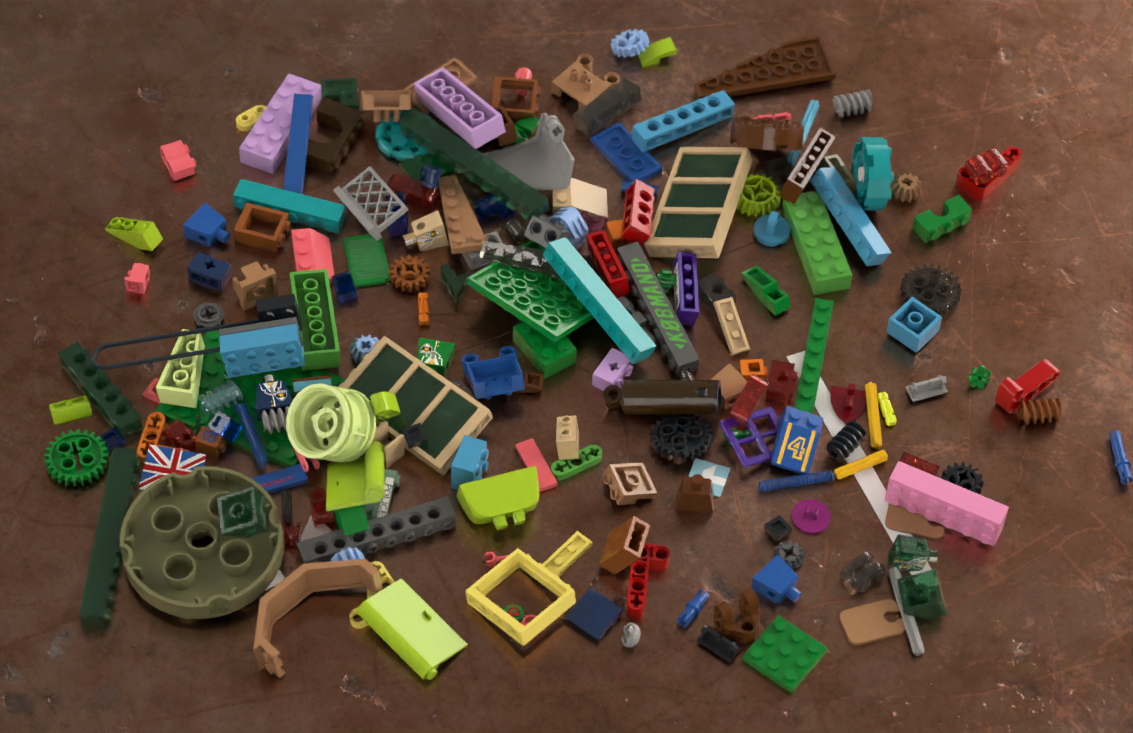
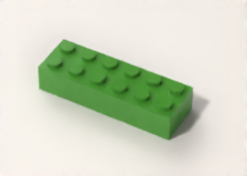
M817 190L801 193L795 204L783 199L782 213L790 225L792 239L814 295L850 289L852 272L824 202Z
M328 270L290 272L291 294H295L302 319V331L300 333L303 340L305 366H301L302 371L340 367V349Z

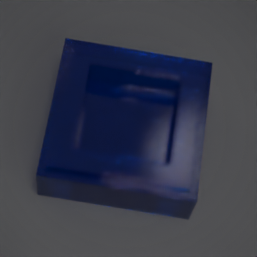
M115 427L100 435L101 440L105 441L109 453L126 444L124 438Z

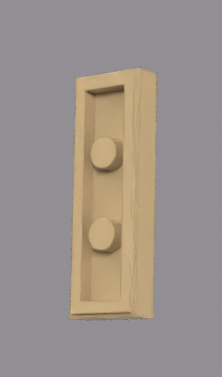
M733 297L715 301L713 304L731 356L750 351Z

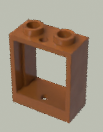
M494 76L491 107L500 106L501 88L532 91L530 110L504 109L510 118L516 119L535 117V114L539 113V103H536V98L540 97L541 86H538L537 80Z
M246 202L234 228V241L277 253L279 246H282L284 243L285 233L289 232L291 228L289 213ZM253 218L278 224L274 235L270 236L248 230Z

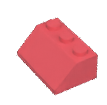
M311 228L291 230L296 272L327 269L329 283L336 284L329 237Z

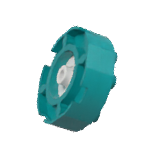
M859 137L858 139L862 141L855 142L851 163V174L856 180V191H852V194L863 211H882L892 195L890 183H893L894 180L890 164L892 150L891 147H888L887 140L883 137Z

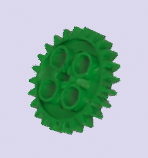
M70 429L68 435L61 432L62 437L55 436V442L50 441V447L45 448L44 462L48 474L52 475V479L58 478V483L65 480L66 486L70 482H73L74 487H76L77 482L84 486L85 480L92 483L91 478L98 479V473L104 474V468L108 467L109 452L105 441L101 440V436L95 437V432L88 435L87 429L83 433H80V429H77L76 433H73ZM73 444L76 445L77 454L81 467L80 471L77 469L76 460L72 447Z

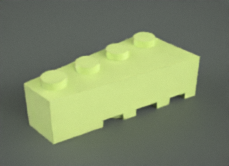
M201 333L179 336L171 355L204 350L205 346ZM204 354L168 360L156 386L160 403L197 408Z

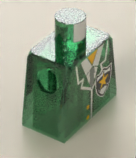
M897 535L888 553L889 569L897 567L900 572L921 571L927 561L936 562L938 558L937 550L928 549V541L926 539L905 535Z

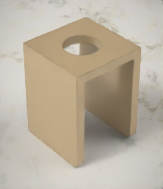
M384 421L376 428L373 441H378L384 446V468L387 469L404 455V435L400 434L390 442L388 422Z

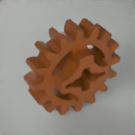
M410 255L407 258L400 256V261L395 259L394 264L390 265L389 277L391 278V283H395V288L401 286L402 291L406 288L409 289V292H412V288L419 291V286L425 287V282H429V264H424L423 258L418 260L417 255L414 258H411Z

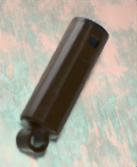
M624 380L622 388L617 385H609L603 392V397L608 407L611 409L622 407L625 414H721L722 387L720 380ZM613 394H618L617 399L610 400Z

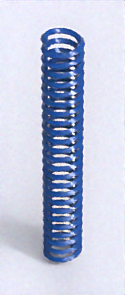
M237 403L235 408L257 464L261 468L267 467L265 464L269 460L266 457L267 455L247 405L245 403L238 405Z
M826 470V472L820 471L760 481L758 488L761 493L760 483L762 492H764V487L767 492V490L773 491L774 489L779 490L780 488L785 489L786 487L791 488L792 486L797 487L798 485L803 486L804 484L809 485L810 483L833 481L834 476L831 470Z

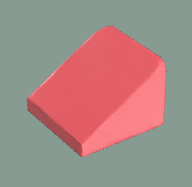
M156 377L148 385L142 396L160 404L156 391L159 379Z

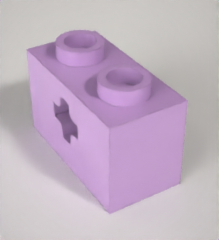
M611 348L593 373L592 385L603 391L609 385L621 387L625 376H629L632 372L633 366H631V361L624 353Z

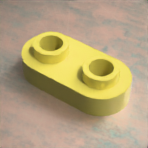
M257 105L238 115L236 118L237 128L240 131H250L266 106Z

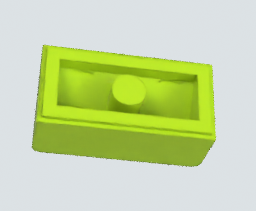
M86 395L49 404L51 416L56 425L92 415L90 402Z

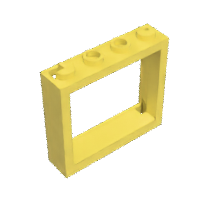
M518 548L466 590L467 603L523 646L576 603L575 591L571 588L570 584H565L555 573L549 572L543 564L537 563L529 554L526 555ZM518 568L524 570L560 597L526 626H523L485 597L486 594Z

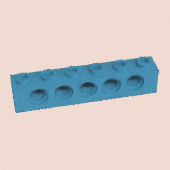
M724 90L713 93L690 104L637 123L633 126L631 139L642 152H645L733 117L735 103Z

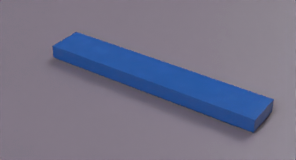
M294 94L283 190L303 194L313 103L312 94Z

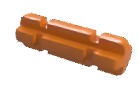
M426 292L418 294L419 324L421 326L429 325V305Z

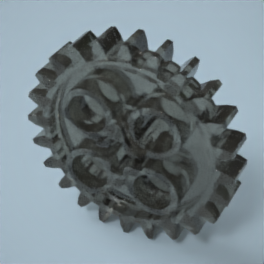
M923 263V268L916 265L915 270L910 268L909 273H905L900 287V291H902L901 297H904V303L911 297H914L937 314L942 312L945 315L947 310L952 311L953 307H957L962 289H960L961 283L957 282L958 277H953L954 272L947 273L948 268L941 270L940 265L934 268L933 263L930 264V267Z

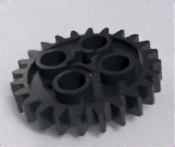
M669 415L668 418L662 416V421L656 420V425L653 424L652 430H650L652 449H655L656 454L661 452V457L668 455V460L672 457H675L676 461L679 458H683L686 461L687 457L693 460L694 455L700 457L701 452L706 453L707 448H710L711 442H713L711 424L707 423V419L702 420L701 415L697 417L695 415Z

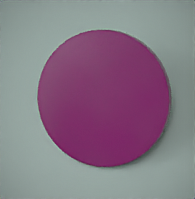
M807 499L798 502L794 506L791 519L798 530L808 534H817L829 526L831 514L827 506L822 502Z

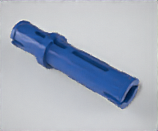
M1114 430V436L1110 432L1109 438L1116 460L1115 468L1119 472L1120 482L1128 484L1127 478L1130 483L1133 481L1130 471L1131 464L1126 456L1121 432Z

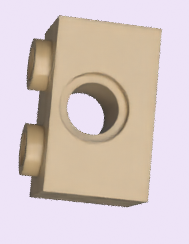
M576 415L557 417L556 445L559 460L577 459L579 457V429Z

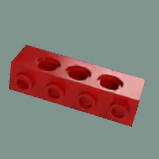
M635 179L626 190L621 237L631 243L638 242L641 246L651 236L650 228L653 222L651 218L654 211L653 203L655 197L654 188L638 179Z
M605 230L588 234V251L604 284L616 298L628 295V278Z

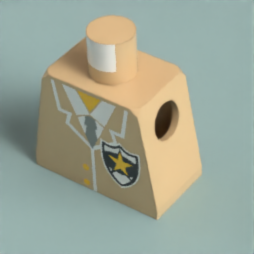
M439 211L411 223L413 232L403 235L406 246L417 243L420 251L449 245Z

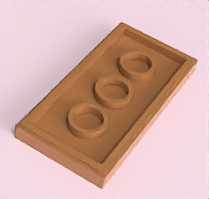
M455 57L424 76L426 77L444 67L468 88L478 82V77ZM414 84L403 89L413 90V108L419 110V113L428 114L431 112L417 100Z

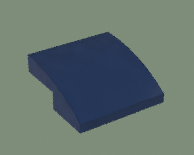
M590 588L571 609L566 619L600 641L610 625L613 626L624 609Z

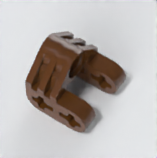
M751 588L740 593L739 610L743 619L737 621V624L733 623V612L727 602L724 601L714 607V624L721 635L732 642L750 644L756 638L760 610L758 609L757 595Z

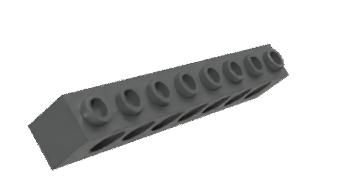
M448 496L369 520V529L345 536L343 529L298 542L296 543L297 555L301 564L331 562V558L335 556V553H339L341 549L345 550L348 547L350 549L356 547L363 555L371 554L377 550L386 547L391 548L405 541L410 542L421 536H429L440 530H448L456 526V514Z

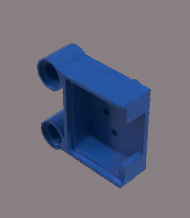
M502 347L499 350L500 357L479 361V356L473 353L462 357L464 377L468 378L475 399L484 398L489 400L491 396L500 394L509 396L512 392L525 390L523 373L517 360L515 347Z

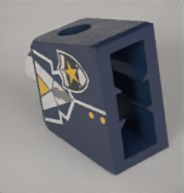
M273 375L264 376V383L257 384L256 411L258 421L262 420L263 410L269 415L270 409H273L275 414H277L278 408H281L284 413L285 407H290L292 402L285 382L283 380L275 381Z

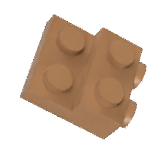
M643 462L609 464L603 475V482L608 484L611 489V499L616 500L618 505L635 504L637 499L655 498L657 495V491Z

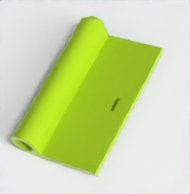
M372 441L370 447L365 452V457L351 462L328 464L327 511L375 503L383 499L385 495L384 446L380 442Z
M402 578L366 599L356 610V613L423 680H431L438 671L436 669L439 664L468 645Z

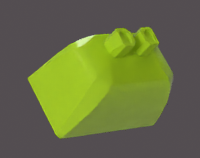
M536 465L459 485L456 497L465 514L474 524L484 525L493 522L497 530L508 526L507 518L512 517L514 525L525 523V514L533 511L539 500Z

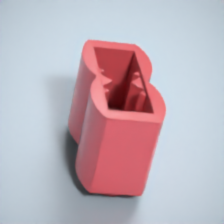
M181 140L160 146V155L174 181L194 175V168L197 167L195 159L189 156L188 146L184 145Z

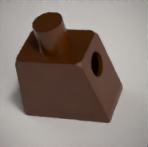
M695 474L692 477H683L677 491L676 510L713 513L714 490L712 480L703 478L700 474Z

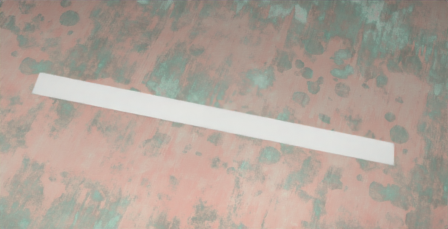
M805 351L787 356L799 380ZM820 377L815 408L819 415L823 417V422L832 437H834L846 425L834 412L831 405L830 392ZM860 444L858 448H854V452L850 453L848 458H845L847 463L866 457ZM873 467L855 473L854 476L903 561L926 560L912 534L890 530L886 527L885 519L889 502L884 501L886 489ZM927 560L923 568L911 565L918 568L914 569V567H911L909 572L923 596L943 589Z

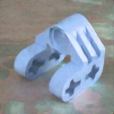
M561 208L559 212L554 213V216L550 217L551 222L563 224L566 226L565 230L571 232L568 241L576 250L586 242L589 228L576 208Z

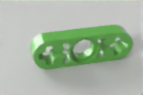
M597 445L587 446L579 450V457L577 459L582 462L581 465H573L571 462L575 459L557 460L551 465V472L556 480H564L600 463L602 460V449Z

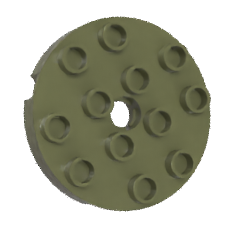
M202 466L195 467L187 475H178L175 472L170 473L142 491L131 504L123 520L120 533V548L127 577L136 592L145 601L155 608L184 619H204L219 617L237 611L251 604L268 588L282 562L284 535L277 506L261 485L237 471L221 467ZM207 536L213 538V542L204 548H196L191 544L193 540H202Z

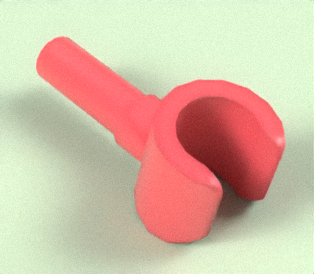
M487 552L484 556L487 560V566L494 567L497 562L503 561L509 555L495 556L493 552Z

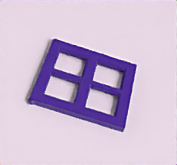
M772 406L719 421L722 430L744 468L772 459L773 451L769 450L763 438L776 435L779 418ZM768 416L774 429L760 433L753 420ZM745 423L752 436L737 440L730 427ZM755 441L762 454L747 458L740 445Z

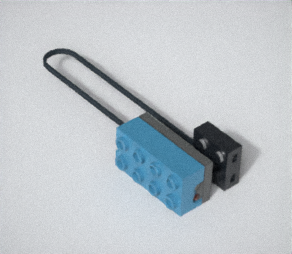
M295 294L256 300L259 319L107 343L96 348L93 352L92 360L97 368L111 370L220 352L223 363H225L228 378L305 366L304 346L300 333L302 331V319ZM219 330L220 347L112 365H100L96 362L97 354L103 349Z

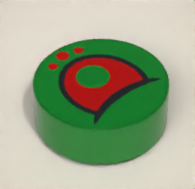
M511 604L504 609L506 613L521 623L524 618V611L519 605Z

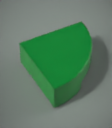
M536 117L523 118L516 123V126L532 135L538 127L540 119Z

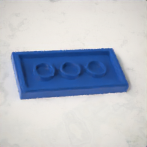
M620 122L590 138V142L629 182H634L635 179L645 182L663 172V167L648 151L642 152L631 139V134Z

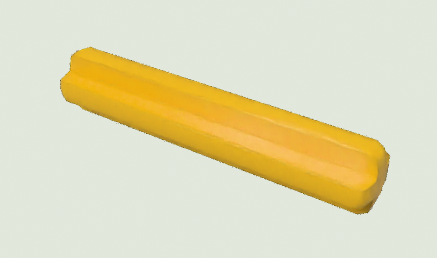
M880 450L836 468L834 475L840 480L887 461L888 455L885 450Z

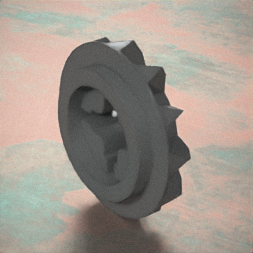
M203 303L194 311V321L197 322L198 326H203L204 328L220 325L221 321L224 320V311L216 303ZM207 312L210 314V316H212L211 319H208V317H206Z
M789 540L785 543L780 542L773 551V558L778 554L791 569L801 566L805 558L803 547H799L797 542L794 544ZM792 551V555L785 559L786 553Z

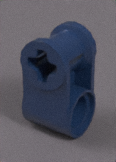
M423 164L419 177L422 185L438 189L442 169Z

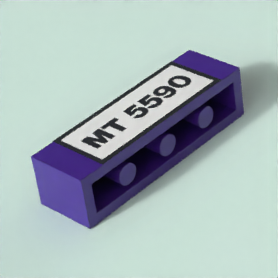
M678 251L672 265L673 275H676L675 287L673 289L674 311L681 325L694 326L699 315L696 254Z

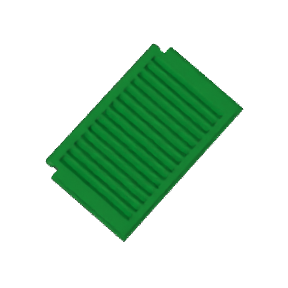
M370 234L342 238L353 288L385 284L386 281L391 280L382 238L376 241Z

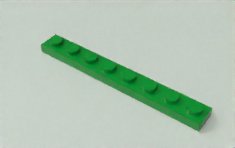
M815 298L794 407L811 414L814 411L834 301Z

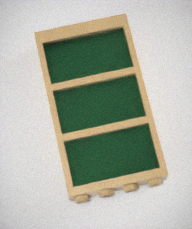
M679 148L650 228L651 236L644 244L649 257L675 258L679 251L694 253L696 258H719L753 161L749 148Z
M383 336L381 340L374 344L370 353L362 358L357 368H354L344 383L338 386L357 390L364 394L369 401H371L370 396L378 392L394 393L401 413L384 420L388 422V437L394 440L400 434H403L402 429L421 423L427 443L409 449L404 437V448L443 476L451 468L464 435L476 438L493 418L490 409L386 336ZM384 421L377 423L376 428L379 425H381Z

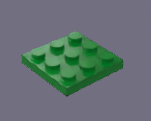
M778 615L746 651L742 660L793 693L827 653L828 647Z

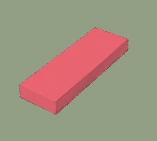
M531 438L515 444V450L525 468L536 465L539 493L556 487L558 482L534 439Z

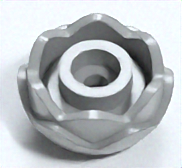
M627 623L623 628L624 635L621 641L625 647L630 648L638 644L641 631L635 623Z

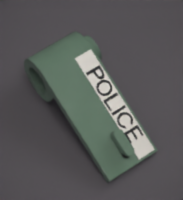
M384 468L385 495L381 501L365 504L364 511L367 521L375 517L379 518L388 515L392 492L396 486L399 487L401 475H398L397 470Z

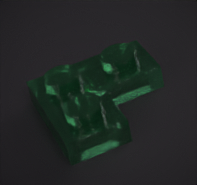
M357 78L321 80L322 98L340 97L342 105L355 110L359 109Z

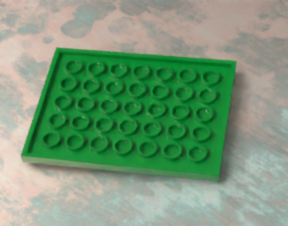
M219 330L206 332L202 338L205 346L204 350L220 347ZM220 352L204 354L197 408L160 403L155 412L164 414L167 421L198 433L202 426L224 432L225 441H227L228 445L253 454L235 408L237 403L238 405L245 403L268 460L284 467L298 465L299 460L285 429L281 427V432L278 433L276 428H274L273 434H270L268 429H266L264 433L262 420H257V384L264 383V376L273 375L275 381L283 380L293 400L292 379L330 375L332 386L336 387L344 383L346 379L321 369L302 371L301 366L228 378L225 363H223Z

